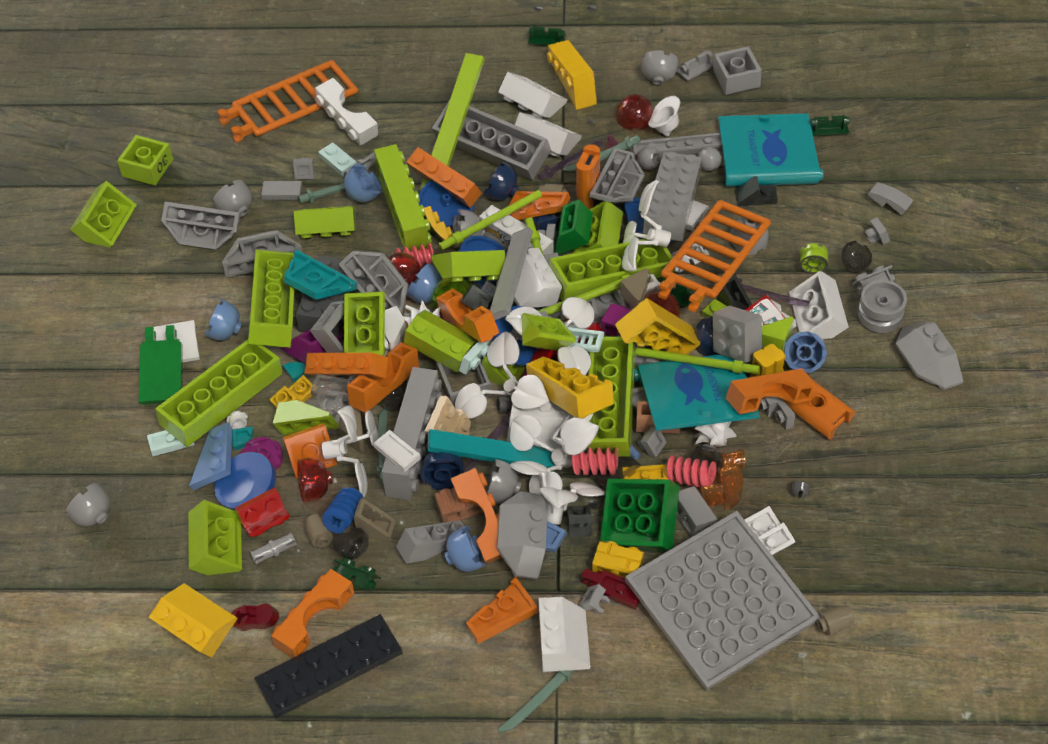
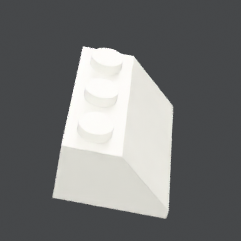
M507 72L498 91L504 95L503 98L512 103L516 101L519 103L518 107L527 111L528 109L532 110V114L541 119L543 116L550 118L567 102L566 98L538 83Z
M519 112L515 123L520 128L546 138L551 148L549 154L556 157L568 155L582 137V135L530 114Z
M528 248L514 301L517 306L531 308L554 305L558 301L562 286L539 248Z
M819 271L789 292L799 332L808 331L817 334L822 339H828L849 328L836 280L827 274Z
M551 401L541 407L527 410L519 409L512 404L507 442H511L510 430L513 420L520 415H529L538 419L542 425L543 432L537 438L539 441L554 449L563 448L551 438L569 413ZM534 442L533 446L541 447Z
M563 597L539 598L543 672L590 669L586 610Z

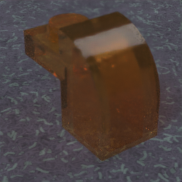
M740 466L718 469L717 485L700 487V495L708 506H716L723 503L724 509L729 510L740 502L744 482Z

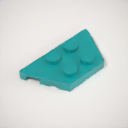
M299 250L294 251V258L290 261L289 269L284 275V283L315 300L357 289V282Z

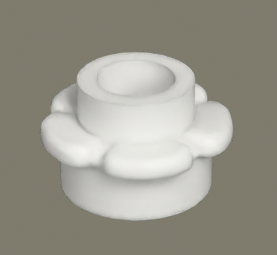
M233 411L227 417V422L232 426V429L244 428L247 425L246 419L248 416L244 412Z

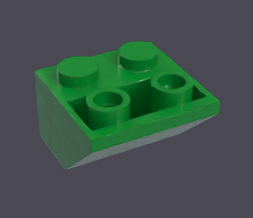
M580 200L566 204L562 208L554 252L558 253V255L589 244L593 213Z

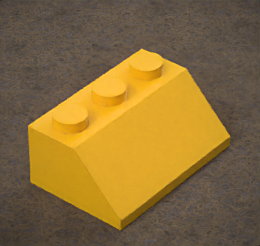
M185 583L163 596L149 616L154 622L211 658L238 619Z

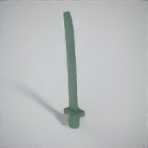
M636 135L630 139L626 137L624 142L601 152L600 161L609 158L614 148L621 150L634 149L633 146L641 142L639 136ZM576 163L564 167L563 171L576 172Z
M344 183L315 192L307 189L306 194L298 196L300 204L310 201V204H312L314 199L345 191Z
M384 407L379 415L378 439L387 432L388 407ZM378 451L379 466H377L378 477H380V482L383 483L382 469L386 457Z
M559 670L558 674L536 696L498 728V732L502 733L513 730L565 680L569 682L571 680V673L574 670Z

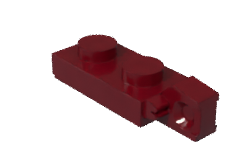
M586 568L581 575L582 583L590 587L599 584L606 589L603 595L632 609H637L640 600L626 583L625 578L606 570L595 573Z

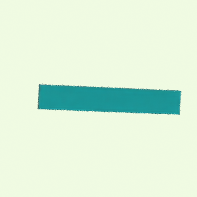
M430 429L428 432L429 452H445L460 457L495 462V459L509 464L517 461H533L544 465L546 468L556 466L551 458L552 452L542 447L533 446L528 451H520L514 448L511 442Z

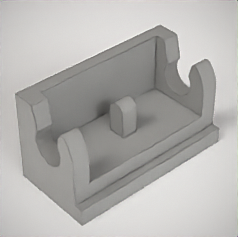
M695 486L679 491L676 517L690 538L717 522L716 516Z

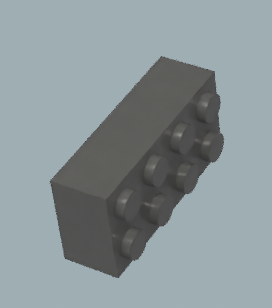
M318 256L317 261L347 276L339 265L344 259ZM355 290L317 300L304 293L296 312L299 331L306 332L312 329L331 302L344 301V294L354 293ZM341 319L331 331L334 336L339 335L342 327Z

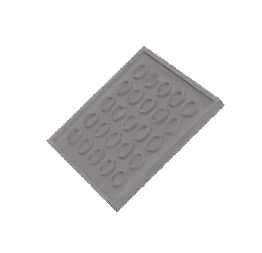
M738 511L625 576L626 583L706 691L815 624L817 619H820L819 614Z

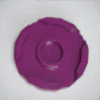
M257 437L248 441L240 454L256 452L264 455L273 464L275 471L283 462L282 447L279 442L270 440L268 437Z

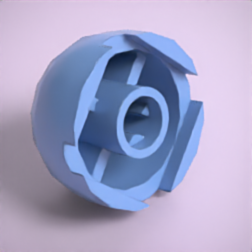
M354 164L344 177V188L351 200L366 203L374 200L382 192L380 191L382 184L372 171L368 173L365 170L367 167L361 164Z
M429 263L425 265L417 274L418 278L416 281L412 282L409 286L406 296L418 304H421L422 300L424 304H428L434 299L436 300V297L444 293V290H442L444 279L437 268Z
M220 299V304H217L208 324L210 328L209 331L206 330L205 336L214 340L224 341L229 339L233 333L238 334L242 325L239 322L240 314L238 309L233 304Z
M808 331L798 332L791 336L785 344V360L793 370L802 368L806 373L815 372L826 361V344L815 333Z
M468 525L459 528L449 536L446 544L447 552L444 553L447 562L450 565L454 564L457 569L463 572H472L486 566V563L481 561L484 558L476 541L478 538L476 535L471 537L469 531L472 529Z

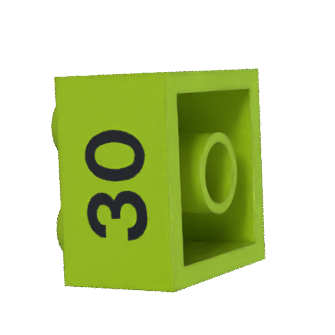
M135 135L117 161L122 177L156 186L173 161V156L168 143Z

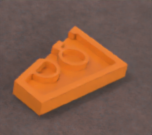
M516 191L509 205L535 191ZM541 192V198L509 215L517 220L561 212L563 206L568 204L570 195L568 192Z
M516 577L510 581L511 585L507 589L501 590L496 594V599L493 602L483 606L466 622L467 629L478 644L539 613L538 606Z

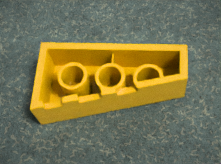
M569 40L548 45L549 53H547V60L553 66L575 109L578 110L596 105L594 72Z
M648 298L640 302L615 324L624 343L628 344L636 342L641 347L649 345L655 350L666 349L667 352L686 355L700 345L690 324Z
M541 357L526 364L527 375H535L542 381L549 400L575 418H586L588 415L614 404L613 384L610 380L605 379L603 382L598 380L596 375H583L577 368H565V364L546 357Z

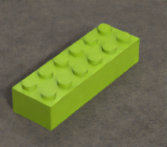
M396 144L374 149L377 176L382 184V190L403 248L407 247L411 252L413 245L419 250L420 244H423L425 249H427V244L432 243L430 233L427 232L430 230V224L428 219H424L425 211L423 205L418 204L420 202L417 191L414 192L413 190L415 189L413 178L408 177L410 175L408 165L403 164L405 162L403 152L398 150Z
M630 242L553 257L550 258L549 266L562 286L559 297L561 301H564L570 297H575L619 280L621 276L626 274L632 275L643 269H649V274H654L656 278L662 277V270L673 256L667 247L638 244L636 254L637 271H627L622 267L625 249L630 244ZM613 290V291L608 292V293H605V294H603V295L610 294V293H614V291H617V290Z
M255 250L248 344L277 347L291 346L294 287L284 283V275L289 269V263L293 260L294 253Z
M603 337L599 352H590L591 365L589 374L598 376V380L603 382L605 379L612 381L614 404L593 413L594 415L589 420L590 423L598 425L599 429L590 445L586 448V454L589 447H592L594 454H596L598 447H601L603 454H605L607 447L610 448L611 453H614L615 448L618 447V457L631 456L635 345L634 342H631V344L624 343L622 337ZM593 338L592 345H595L597 338Z
M246 340L156 407L155 411L159 425L186 447L190 446L233 411L281 376L280 358L263 345L248 344V340Z

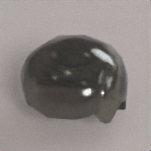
M856 240L851 241L843 247L841 261L843 266L851 272H864L872 263V253L867 245L859 244Z
M407 384L399 385L381 400L382 405L388 410L400 411Z
M708 444L696 446L690 455L692 464L695 459H699L701 466L702 462L707 460L708 467H710L711 462L714 461L717 469L716 476L722 468V454L715 446Z
M350 527L348 533H338L333 541V549L342 558L344 557L349 560L362 556L369 546V536L362 528Z

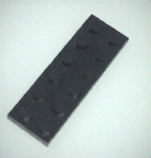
M379 614L254 678L275 719L398 657L403 652L384 618Z

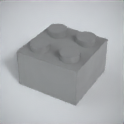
M749 46L714 54L713 72L725 95L760 87L762 70Z
M727 306L714 312V352L744 361V363L752 360L753 353L762 349V316L733 306Z

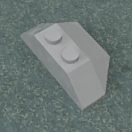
M618 148L613 149L590 193L592 199L600 202H611L613 205L633 201L644 179V173L632 152Z
M165 202L161 221L179 244L218 250L237 233L240 213Z
M275 230L237 238L222 264L225 276L231 277L254 272L256 249L294 253L295 250L302 252L300 244Z
M352 251L339 263L347 276L357 282V288L361 293L385 292V310L397 306L401 314L403 313L409 284L384 253Z
M921 320L903 326L895 346L917 377L931 384L938 385L943 390L963 384L957 354L935 322Z
M520 491L499 506L497 550L512 569L515 577L537 580L546 550L548 506L541 494Z

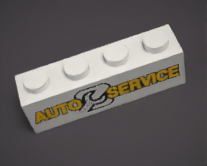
M491 205L479 218L483 220L500 211V209ZM507 215L485 227L484 235L508 248L512 234L527 228V226L512 216ZM539 233L543 254L554 253L553 240ZM532 243L529 244L528 248H533Z

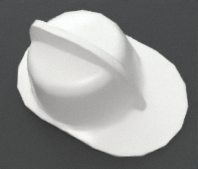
M669 96L661 100L656 105L648 123L650 127L655 128L666 137L679 125L677 113L680 106L679 98Z

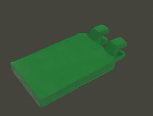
M166 325V340L156 341L154 327H145V341L140 345L139 354L140 405L162 404L183 388V344L177 339V330L174 325Z

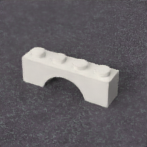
M334 78L315 88L316 103L326 110L329 117H333L337 121L338 126L348 133L352 141H356L361 146L378 136V123L367 112L353 113L343 108L342 104L345 102L344 88Z

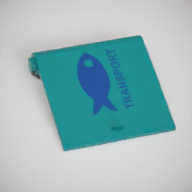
M809 113L718 116L725 163V187L742 186L754 176H757L759 185L819 184V181L823 180V169L819 168Z
M721 354L702 356L731 362L736 360ZM676 361L637 364V369L634 370V381H638L639 385H643L656 431L760 418L759 411L739 414L726 399L731 381L747 378L745 372L739 374L733 373L732 370Z

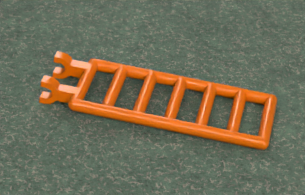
M329 60L232 102V108L227 110L220 109L217 111V114L221 117L219 122L222 126L238 116L246 123V125L241 127L235 126L231 128L234 134L232 139L235 143H238L247 135L253 133L255 136H260L323 108L317 103L307 106L290 86L294 83L300 82L315 100V89L306 78L316 75L323 84L329 79L322 71L331 68L348 87L344 91L345 98L357 94L358 88L335 61ZM284 89L300 110L291 114L274 92ZM267 95L284 117L275 121L258 99ZM251 102L268 124L258 128L241 106Z
M718 200L662 270L661 276L666 278V280L662 281L659 285L661 291L658 297L666 300L676 283L696 292L689 298L691 303L688 306V310L695 313L706 296L710 298L717 297L769 228L771 221L723 200ZM721 209L756 222L760 226L758 229H755L718 213ZM714 220L752 237L747 241L709 224ZM706 232L743 247V249L739 253L700 237V235ZM696 243L734 260L731 264H727L691 247ZM687 255L725 272L720 277L681 259ZM675 267H678L711 281L715 285L710 289L672 271Z

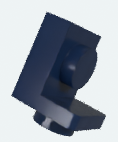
M546 214L531 217L533 218L536 231H547L548 224H556V231H558L556 216Z

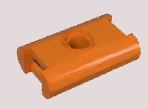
M592 144L583 148V153L576 163L577 200H580L589 210L594 207L595 202L590 197V193L600 176V148Z
M814 381L816 387L811 401L792 404L782 399L797 416L828 439L834 437L835 430L844 421L849 423L855 415V410L816 381Z

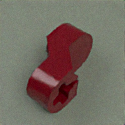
M267 603L258 606L244 605L236 608L231 613L238 618L233 627L240 631L267 629L274 626L279 620V611Z

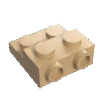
M440 396L425 432L428 435L429 430L434 429L468 435L471 421L464 410L455 409L448 396Z

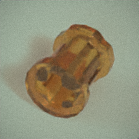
M742 449L735 453H720V463L723 472H727L728 469L746 468L745 454Z

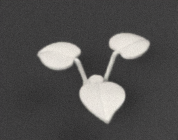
M657 180L644 188L639 203L641 217L655 228H650L647 235L635 233L637 223L631 221L625 229L623 243L630 242V244L625 249L622 267L627 271H637L636 254L638 244L659 245L666 248L671 239V232L662 230L661 225L656 224L646 216L652 195L659 182ZM637 237L646 238L649 241H639Z
M570 297L563 302L562 313L569 319L565 323L566 327L573 323L576 328L585 329L592 324L594 310L590 303L577 297ZM531 307L517 308L510 312L505 320L522 336L523 313L542 316L536 309ZM574 345L572 347H561L557 352L558 360L560 363L565 364V368H577L581 371V374L586 375L591 365V358L585 349Z
M503 332L490 344L487 358L494 367L503 365L504 371L510 377L504 383V390L481 391L478 384H468L458 393L455 409L464 410L468 419L480 416L487 406V399L484 394L510 395L512 403L517 408L524 410L541 407L550 401L542 381L537 376L526 375L518 381L509 371L507 365H513L518 360L519 346L512 334Z
M345 406L337 413L344 420L348 435L337 440L322 442V452L325 459L337 457V461H348L355 464L359 492L365 497L368 490V480L363 463H360L358 459L343 457V455L347 453V444L370 437L371 444L374 446L373 443L378 440V430L375 425L374 416L371 410H368L365 413L368 432L357 437V421L352 406Z
M520 415L511 424L510 440L514 448L520 451L530 450L534 442L551 451V458L556 466L547 468L548 471L544 472L547 487L562 490L563 483L559 474L551 471L561 470L562 467H572V455L582 453L590 445L599 426L581 418L569 419L561 429V438L564 440L561 443L563 448L554 449L537 439L543 432L540 421L529 415ZM532 475L529 483V492L542 495L540 492V488L543 487L542 478L539 475Z
M517 461L510 464L511 468L520 473L539 475L542 478L543 487L540 488V492L548 506L547 521L552 524H561L563 511L567 510L568 503L578 499L577 493L583 496H606L605 491L585 482L571 483V491L547 487L544 472H547L548 469L540 463Z

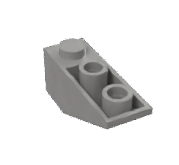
M461 520L406 528L396 548L406 564L427 560L447 550L446 544L449 536L459 528L464 527Z

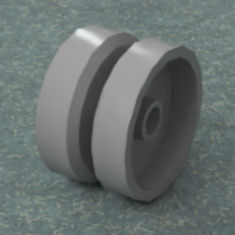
M876 280L868 283L863 288L858 308L859 321L864 327L877 333H888L896 330L901 325L904 317V310L907 304L906 292L901 286L888 280Z

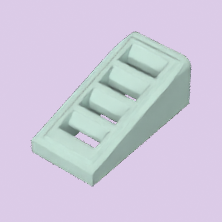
M567 327L576 337V342L570 345V347L578 345L587 352H599L604 337L603 331ZM586 338H589L588 343L584 344ZM593 338H597L595 345H592Z

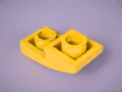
M431 206L424 208L425 215L436 235L442 241L450 238L452 234L450 226L446 227L444 221L440 222L437 211L433 212Z
M303 375L289 388L286 386L282 387L269 400L276 408L278 403L298 400L304 403L316 394L318 390Z

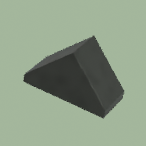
M734 273L718 294L717 300L726 306L746 310L752 303Z

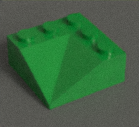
M608 479L600 541L605 543L612 541L621 547H636L639 550L651 552H668L673 549L680 486L667 479Z

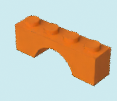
M417 147L406 162L415 173L427 181L432 180L455 199L469 208L473 206L482 194L475 183Z
M452 288L436 297L443 318L479 342L490 341L493 336L499 334L492 312L483 306L472 310V308L460 301L463 294Z
M400 342L387 354L386 379H371L359 375L347 385L349 405L366 413V411L372 409L410 377L412 367L419 368L417 348Z
M307 353L304 374L318 378H337V375H363L371 379H386L388 357L376 353Z
M802 368L731 381L726 399L739 414L758 411L761 399L769 396L785 399L792 404L811 401L816 383Z
M474 468L451 478L462 503L476 504L485 513V529L476 540L485 562L489 564L502 558L497 550L499 513L496 514L493 506L496 505L492 493L487 494L484 487L488 483L483 472L478 473L477 469Z
M332 569L326 575H322L317 585L304 595L301 603L291 609L285 621L275 627L271 635L274 647L291 658L302 654L311 644L306 630L309 620L322 610H341L355 594L352 582Z

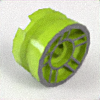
M818 243L807 244L806 248L802 247L800 250L801 269L810 274L825 271L828 267L827 248L824 245L822 247L818 246Z

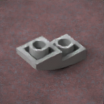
M879 182L867 194L882 207L885 203H888L901 215L914 201L903 192Z
M769 396L761 399L760 410H764L768 417L775 415L777 422L781 423L785 430L793 428L795 414L781 398Z

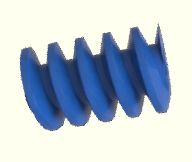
M346 487L341 489L323 514L322 521L324 526L331 532L343 533L354 520L359 500L364 498L363 495L354 488Z

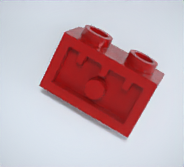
M275 487L235 507L241 524L250 537L259 536L265 530L280 525L290 518Z

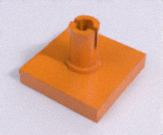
M324 423L283 437L296 479L338 465L336 458L325 459L323 456L322 442L330 441Z

